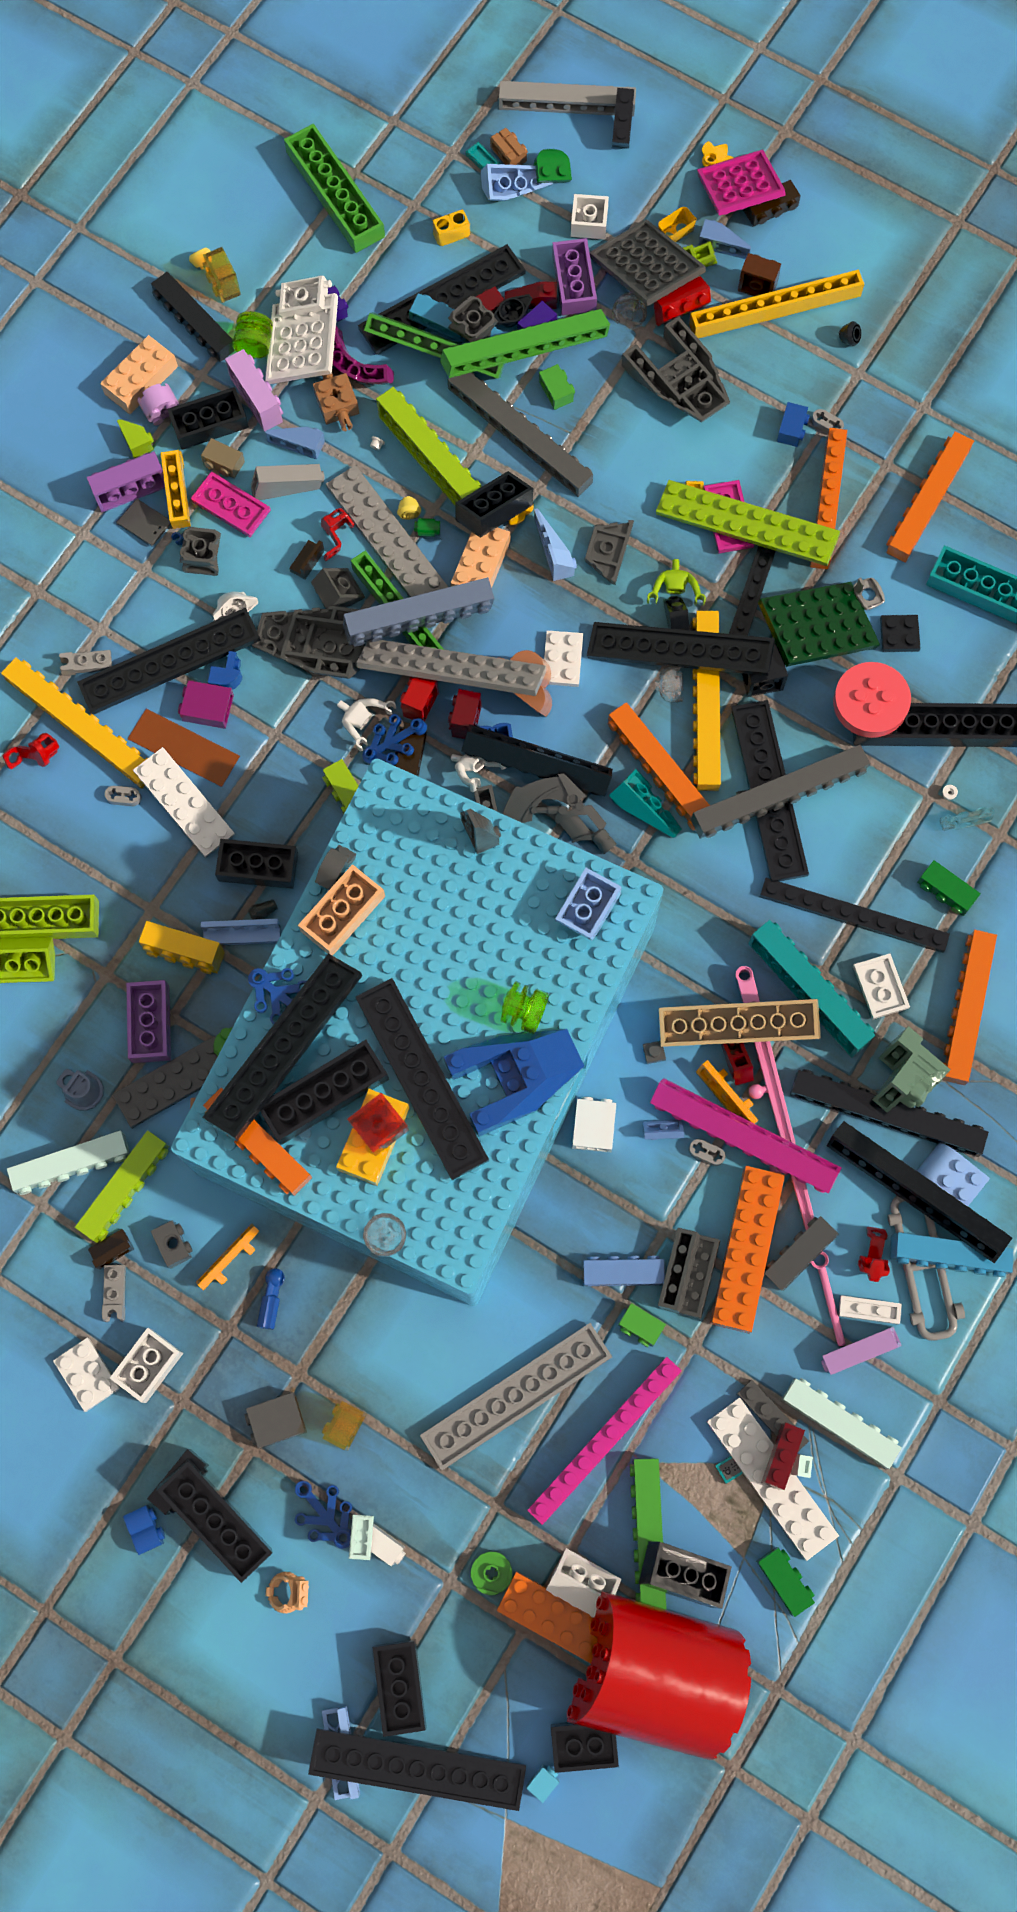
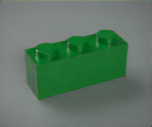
M933 860L917 882L924 891L931 892L939 902L946 903L953 912L963 916L981 894L935 860Z
M776 1547L756 1562L790 1614L796 1617L815 1603L812 1599L815 1595L808 1585L804 1587L800 1581L803 1577L796 1567L792 1569L788 1561L791 1559L786 1551Z

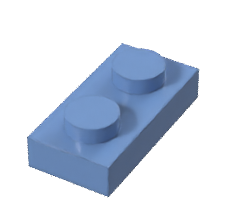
M682 1120L643 1122L645 1140L684 1138Z

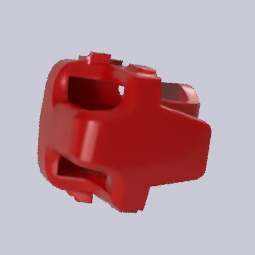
M341 508L334 510L321 519L322 528L328 536H331L336 545L324 555L325 561L335 556L341 550L342 544L335 531L345 523L350 528H353L355 525L348 514Z
M42 733L37 739L28 743L29 747H11L2 757L9 769L18 766L23 761V758L34 759L39 766L45 767L50 763L49 759L57 753L59 744L48 733ZM44 741V743H45V745H47V747L44 748V747L42 746L41 742ZM18 753L16 761L11 763L9 761L10 754Z
M867 1227V1236L871 1238L868 1256H860L858 1266L861 1272L868 1275L870 1281L879 1282L881 1277L888 1276L890 1272L888 1260L881 1259L888 1235L885 1229ZM872 1232H877V1233H880L881 1235H880V1236H876V1234H874V1233H872Z

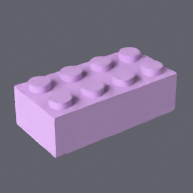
M243 349L227 357L225 361L230 379L264 432L282 423L281 415L283 411L279 406L281 402L277 395L272 394L269 382L263 380L264 376L260 368L254 366L255 362L251 354L247 355Z

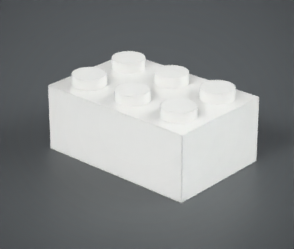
M147 1328L111 1375L110 1379L141 1403H147L183 1355V1352L154 1330Z
M566 1548L546 1590L594 1618L597 1610L596 1601L601 1592L604 1591L615 1595L621 1578Z

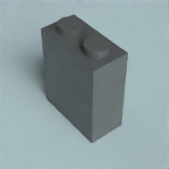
M293 1392L246 1408L245 1420L248 1426L251 1425L253 1431L250 1434L253 1445H257L259 1449L307 1433L296 1395Z

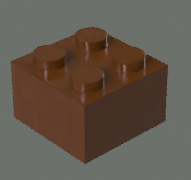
M748 253L741 270L738 291L752 296L775 291L781 263Z

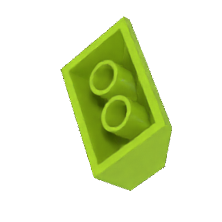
M52 937L0 939V983L54 981L55 949Z

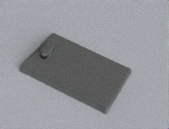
M138 498L116 522L117 525L128 530L150 546H153L171 525L168 518Z

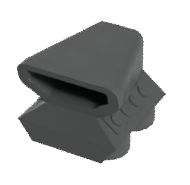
M470 296L452 311L448 317L452 322L448 328L469 342L489 338L491 330L498 323L493 312L487 310L482 305V301L475 296Z
M196 527L185 529L179 562L183 563L182 570L185 573L218 575L217 554L221 533L215 529Z

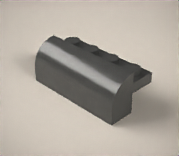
M677 1228L658 1303L660 1308L680 1315L702 1318L720 1245L719 1239L703 1236L695 1231Z

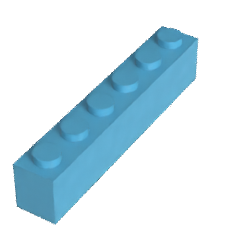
M417 294L409 311L410 320L460 343H470L448 328L452 323L448 317L455 309L448 307L444 302L433 300L428 295ZM494 327V328L491 330V336H490V337H493V336H495V335H501V334L509 333V332H507V331H501V330L496 329V327Z
M898 1232L891 1235L890 1259L897 1260L899 1264L915 1262L916 1266L928 1267V1264L935 1265L936 1269L946 1270L948 1267L955 1268L954 1271L956 1272L973 1270L974 1274L986 1275L987 1272L993 1273V1277L1003 1278L1006 1274L1013 1273L1014 1249L1005 1248L994 1264L963 1241Z

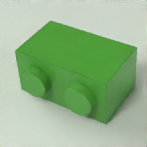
M556 364L539 372V383L554 410L573 402L575 389L571 383H568L564 369L561 370L559 365Z
M631 1303L618 1326L621 1327L620 1331L630 1337L633 1334L638 1337L640 1344L645 1347L649 1345L653 1347L666 1324Z

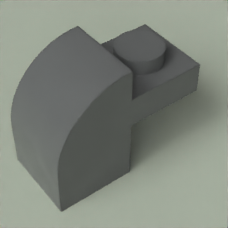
M338 845L335 849L331 848L318 870L315 883L330 890L355 860L356 853L341 845Z

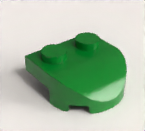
M543 149L539 152L533 165L536 167L537 183L570 182L572 180L570 160L563 151Z

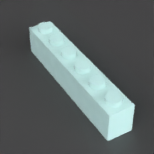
M120 1130L7 1168L12 1190L17 1194L25 1195L32 1192L31 1189L46 1188L51 1185V1182L57 1180L58 1182H64L70 1179L69 1176L75 1174L77 1176L85 1175L90 1169H102L107 1167L108 1163L114 1161L115 1163L123 1162L130 1154L125 1134Z
M803 1378L799 1380L793 1379L781 1401L883 1468L890 1469L902 1447L897 1445L899 1442L889 1435L886 1438L880 1434L881 1430L873 1424L868 1426L863 1423L861 1416L854 1412L852 1414L845 1411L846 1407L838 1401L831 1402L827 1399L828 1395L819 1389L817 1391L810 1388L811 1384Z

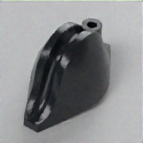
M530 294L504 300L494 313V317L498 321L496 325H504L505 327L516 325L528 312V307L532 302Z

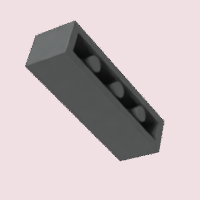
M821 1216L819 1218L814 1217L807 1224L809 1228L804 1233L800 1231L793 1239L795 1242L790 1247L787 1245L780 1251L781 1257L777 1261L773 1259L765 1267L767 1271L764 1274L781 1291H784L839 1235Z

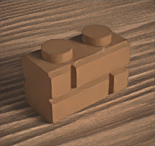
M504 128L499 133L491 136L490 148L505 165H523L526 163L527 149L524 144L518 142L514 132Z

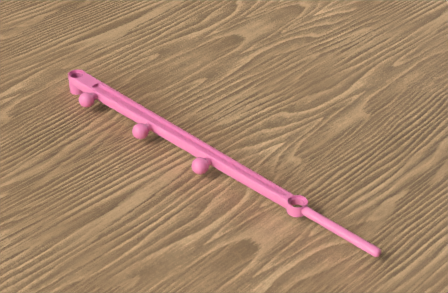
M747 966L739 967L736 971V981L743 1003L760 1002L751 968ZM742 972H747L750 977L747 980H741L739 975ZM770 1041L754 1042L765 1085L753 1084L749 1087L748 1093L753 1099H760L764 1093H768L779 1136L796 1144ZM769 1165L770 1172L782 1174L777 1167ZM790 1174L804 1227L807 1230L809 1228L807 1224L814 1218L807 1186ZM822 1252L821 1255L825 1257L824 1265L817 1266L814 1261L811 1264L819 1272L838 1346H844L845 1339L826 1271L829 1259L827 1254Z

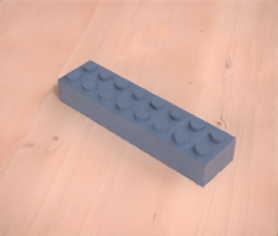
M487 577L346 613L343 617V627L349 646H361L365 641L372 640V642L382 640V637L385 636L396 637L400 635V632L407 631L411 633L417 631L420 627L431 628L439 622L450 623L455 618H469L474 613L485 614L492 607L494 595L489 578Z

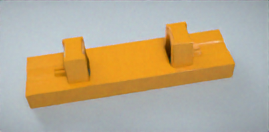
M707 1060L696 1070L699 1077L728 1111L754 1124L758 1121L749 1110L754 1105L752 1101L747 1099L743 1102L724 1080L728 1075L724 1068L718 1072Z
M251 1223L196 1281L197 1285L204 1290L214 1279L223 1285L227 1278L221 1271L242 1249L249 1255L255 1251L249 1242L258 1234L259 1230Z

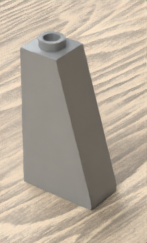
M320 464L256 466L251 482L252 495L260 501L318 490L321 483L324 482V472L321 471Z

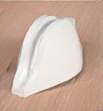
M245 592L225 593L217 601V609L213 613L214 621L245 607L249 612L258 604V599L253 596H247Z

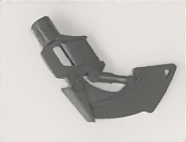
M558 774L559 777L545 778L523 787L516 786L504 808V815L525 823L532 821L533 814L535 813L557 814L555 822L559 823L572 838V843L581 840H592L603 854L607 853L617 844L604 829L606 822L592 805L585 806L580 800L587 796L565 774ZM544 799H554L566 803L572 810L568 811L566 806H537ZM578 815H588L599 830L591 833Z

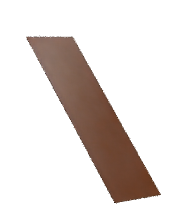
M148 709L144 711L128 737V740L154 753L163 747L179 766L221 787L240 755Z

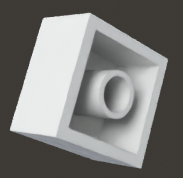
M574 194L571 237L605 239L608 196Z

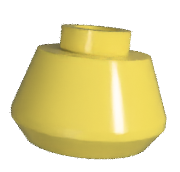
M203 248L189 256V262L196 268L200 267L203 270L211 266L209 263L212 261L211 251L208 248Z
M407 496L399 502L397 514L402 519L410 520L417 518L422 510L416 499Z

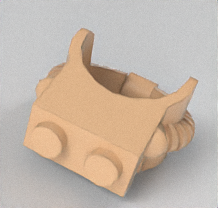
M291 1572L278 1573L271 1579L269 1587H266L265 1596L269 1597L270 1605L277 1612L287 1614L295 1610L300 1611L307 1607L308 1581L303 1576H296ZM282 1581L288 1582L291 1594L287 1604H282L278 1596H274V1587H278Z

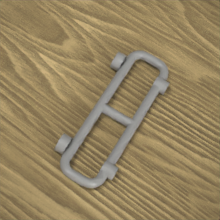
M898 1196L892 1200L891 1214H888L887 1217L889 1225L895 1227L896 1233H904L902 1217L898 1208L899 1204L904 1202V1200ZM924 1215L929 1237L938 1238L934 1221ZM911 1262L903 1264L914 1313L910 1314L912 1326L917 1325L919 1334L929 1341L946 1339L953 1336L957 1330V1320L965 1318V1311L961 1302L953 1304L946 1271L937 1269L949 1320V1328L944 1331L930 1333L925 1328V1319L921 1310L913 1271L935 1268V1265L928 1264V1267L916 1266V1263L911 1264Z

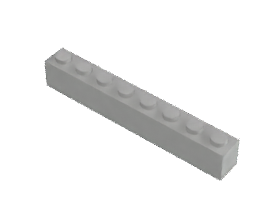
M500 81L499 110L615 115L617 88L634 89L632 116H634L636 88Z

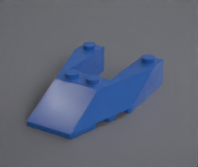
M567 1029L502 1035L444 1056V1062L452 1080L492 1064L504 1090L505 1098L469 1114L478 1137L537 1111L542 1104L550 1099L555 1092L584 1067Z

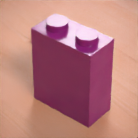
M188 680L187 686H184L182 692L183 702L178 707V714H180L182 721L226 729L234 698L232 688Z

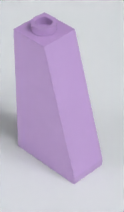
M891 1327L823 1355L824 1360L821 1362L826 1372L829 1371L830 1375L902 1345L894 1327Z

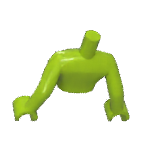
M679 559L672 560V570L660 573L654 583L652 592L647 596L648 604L650 598H654L655 604H657L658 592L663 582L666 592L669 594H683L687 583H689L695 594L694 605L697 604L698 599L703 601V606L706 601V596L701 594L695 577L687 571L679 570Z

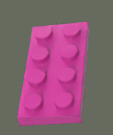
M212 471L191 497V501L248 537L252 536L271 511L268 505Z
M739 480L704 486L705 491L744 502ZM713 532L718 554L754 548L752 543Z

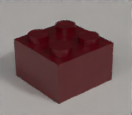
M459 689L458 694L453 697L452 706L454 707L453 712L449 713L448 723L452 737L465 739L469 724L478 725L482 708L481 693Z

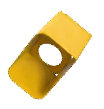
M680 207L659 221L658 229L664 234L667 232L672 233L673 235L667 236L674 242H677L694 231L697 218L687 207ZM683 223L687 225L677 232L676 226Z
M463 209L432 220L433 235L439 246H445L470 235V223ZM463 215H464V220H465V221H464L463 223H461V224H457L456 222H459V221L463 220ZM448 225H449V227H448L447 229H444V230H441V229H440V228H442V227H445V226H448Z

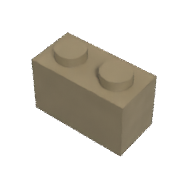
M212 438L201 454L206 468L210 470L215 469L223 476H230L234 479L245 462L242 452Z

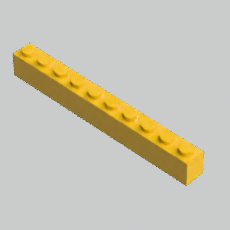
M859 269L692 312L690 314L689 326L698 339L861 297L864 282Z
M697 611L696 617H692V629H695V631L719 633V611ZM693 669L692 680H696V686H693L692 696L696 697V703H693L692 708L693 714H696V720H693V732H696V738H693V749H696V755H693V767H696V773H693V784H696L698 791H719L721 785L719 671Z
M15 657L1 672L8 683L142 789L145 786L133 770L148 758L143 759L140 756L141 753L135 747H128L126 745L127 742L121 736L116 737L113 735V731L107 725L102 726L99 724V719L93 714L88 715L85 712L86 709L81 704H74L71 701L72 698L65 692H59V688L50 681L48 683L45 681V677L38 670L34 672L28 662L25 660L20 661Z

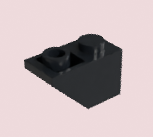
M671 596L663 600L669 629L689 630L688 609L683 599L678 596Z

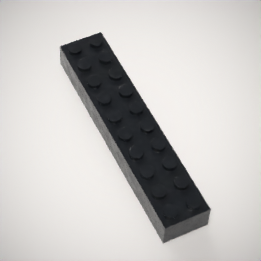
M911 703L903 723L895 731L876 738L863 737L853 733V746L861 744V746L1017 747V704Z

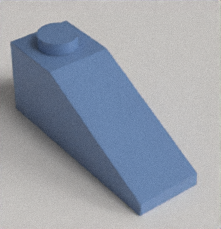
M705 219L698 246L711 241L714 251L746 259L751 250L749 244L722 223Z
M296 427L266 431L269 443L314 459L318 458L325 443L323 432L317 428Z

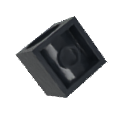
M776 643L774 645L769 676L741 673L747 697L782 691L788 677L785 663Z

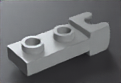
M110 650L59 654L61 663H68L60 667L63 676L102 671L112 666Z
M104 1265L102 1320L104 1322H109L111 1314L117 1312V1318L123 1322L125 1320V1265Z

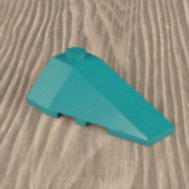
M635 769L609 795L612 801L623 810L672 838L676 837L682 828L670 811L663 809L660 797H655L650 790L652 788L651 784Z

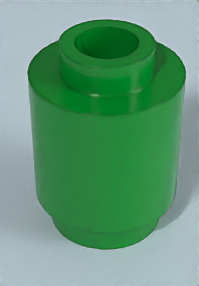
M418 518V521L414 522V532H417L418 536L425 537L440 535V521L434 518Z

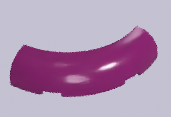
M336 326L333 365L343 374L347 373L348 377L362 383L372 385L393 383L394 371L387 364L365 365L352 358L344 344L343 333Z

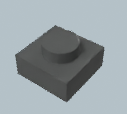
M661 1041L643 1044L646 1064L666 1061Z

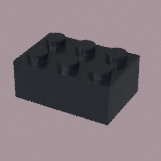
M569 1722L551 1724L555 1773L619 1767L616 1735Z

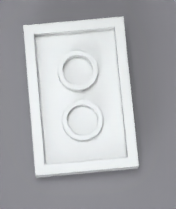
M547 630L544 660L551 669V679L548 685L579 687L583 633Z
M891 954L853 965L872 1020L910 1008Z
M88 1337L53 1360L84 1412L89 1411L121 1389L118 1384L110 1379L111 1372Z

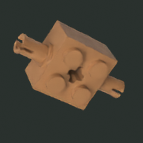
M347 373L335 377L333 374L322 375L323 381L313 383V388L326 425L339 421L342 431H347L346 425L348 430L352 429L353 425L349 417L358 415L359 407Z

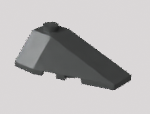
M472 809L460 812L461 821L477 854L499 845L501 833L497 825L493 827L491 820Z

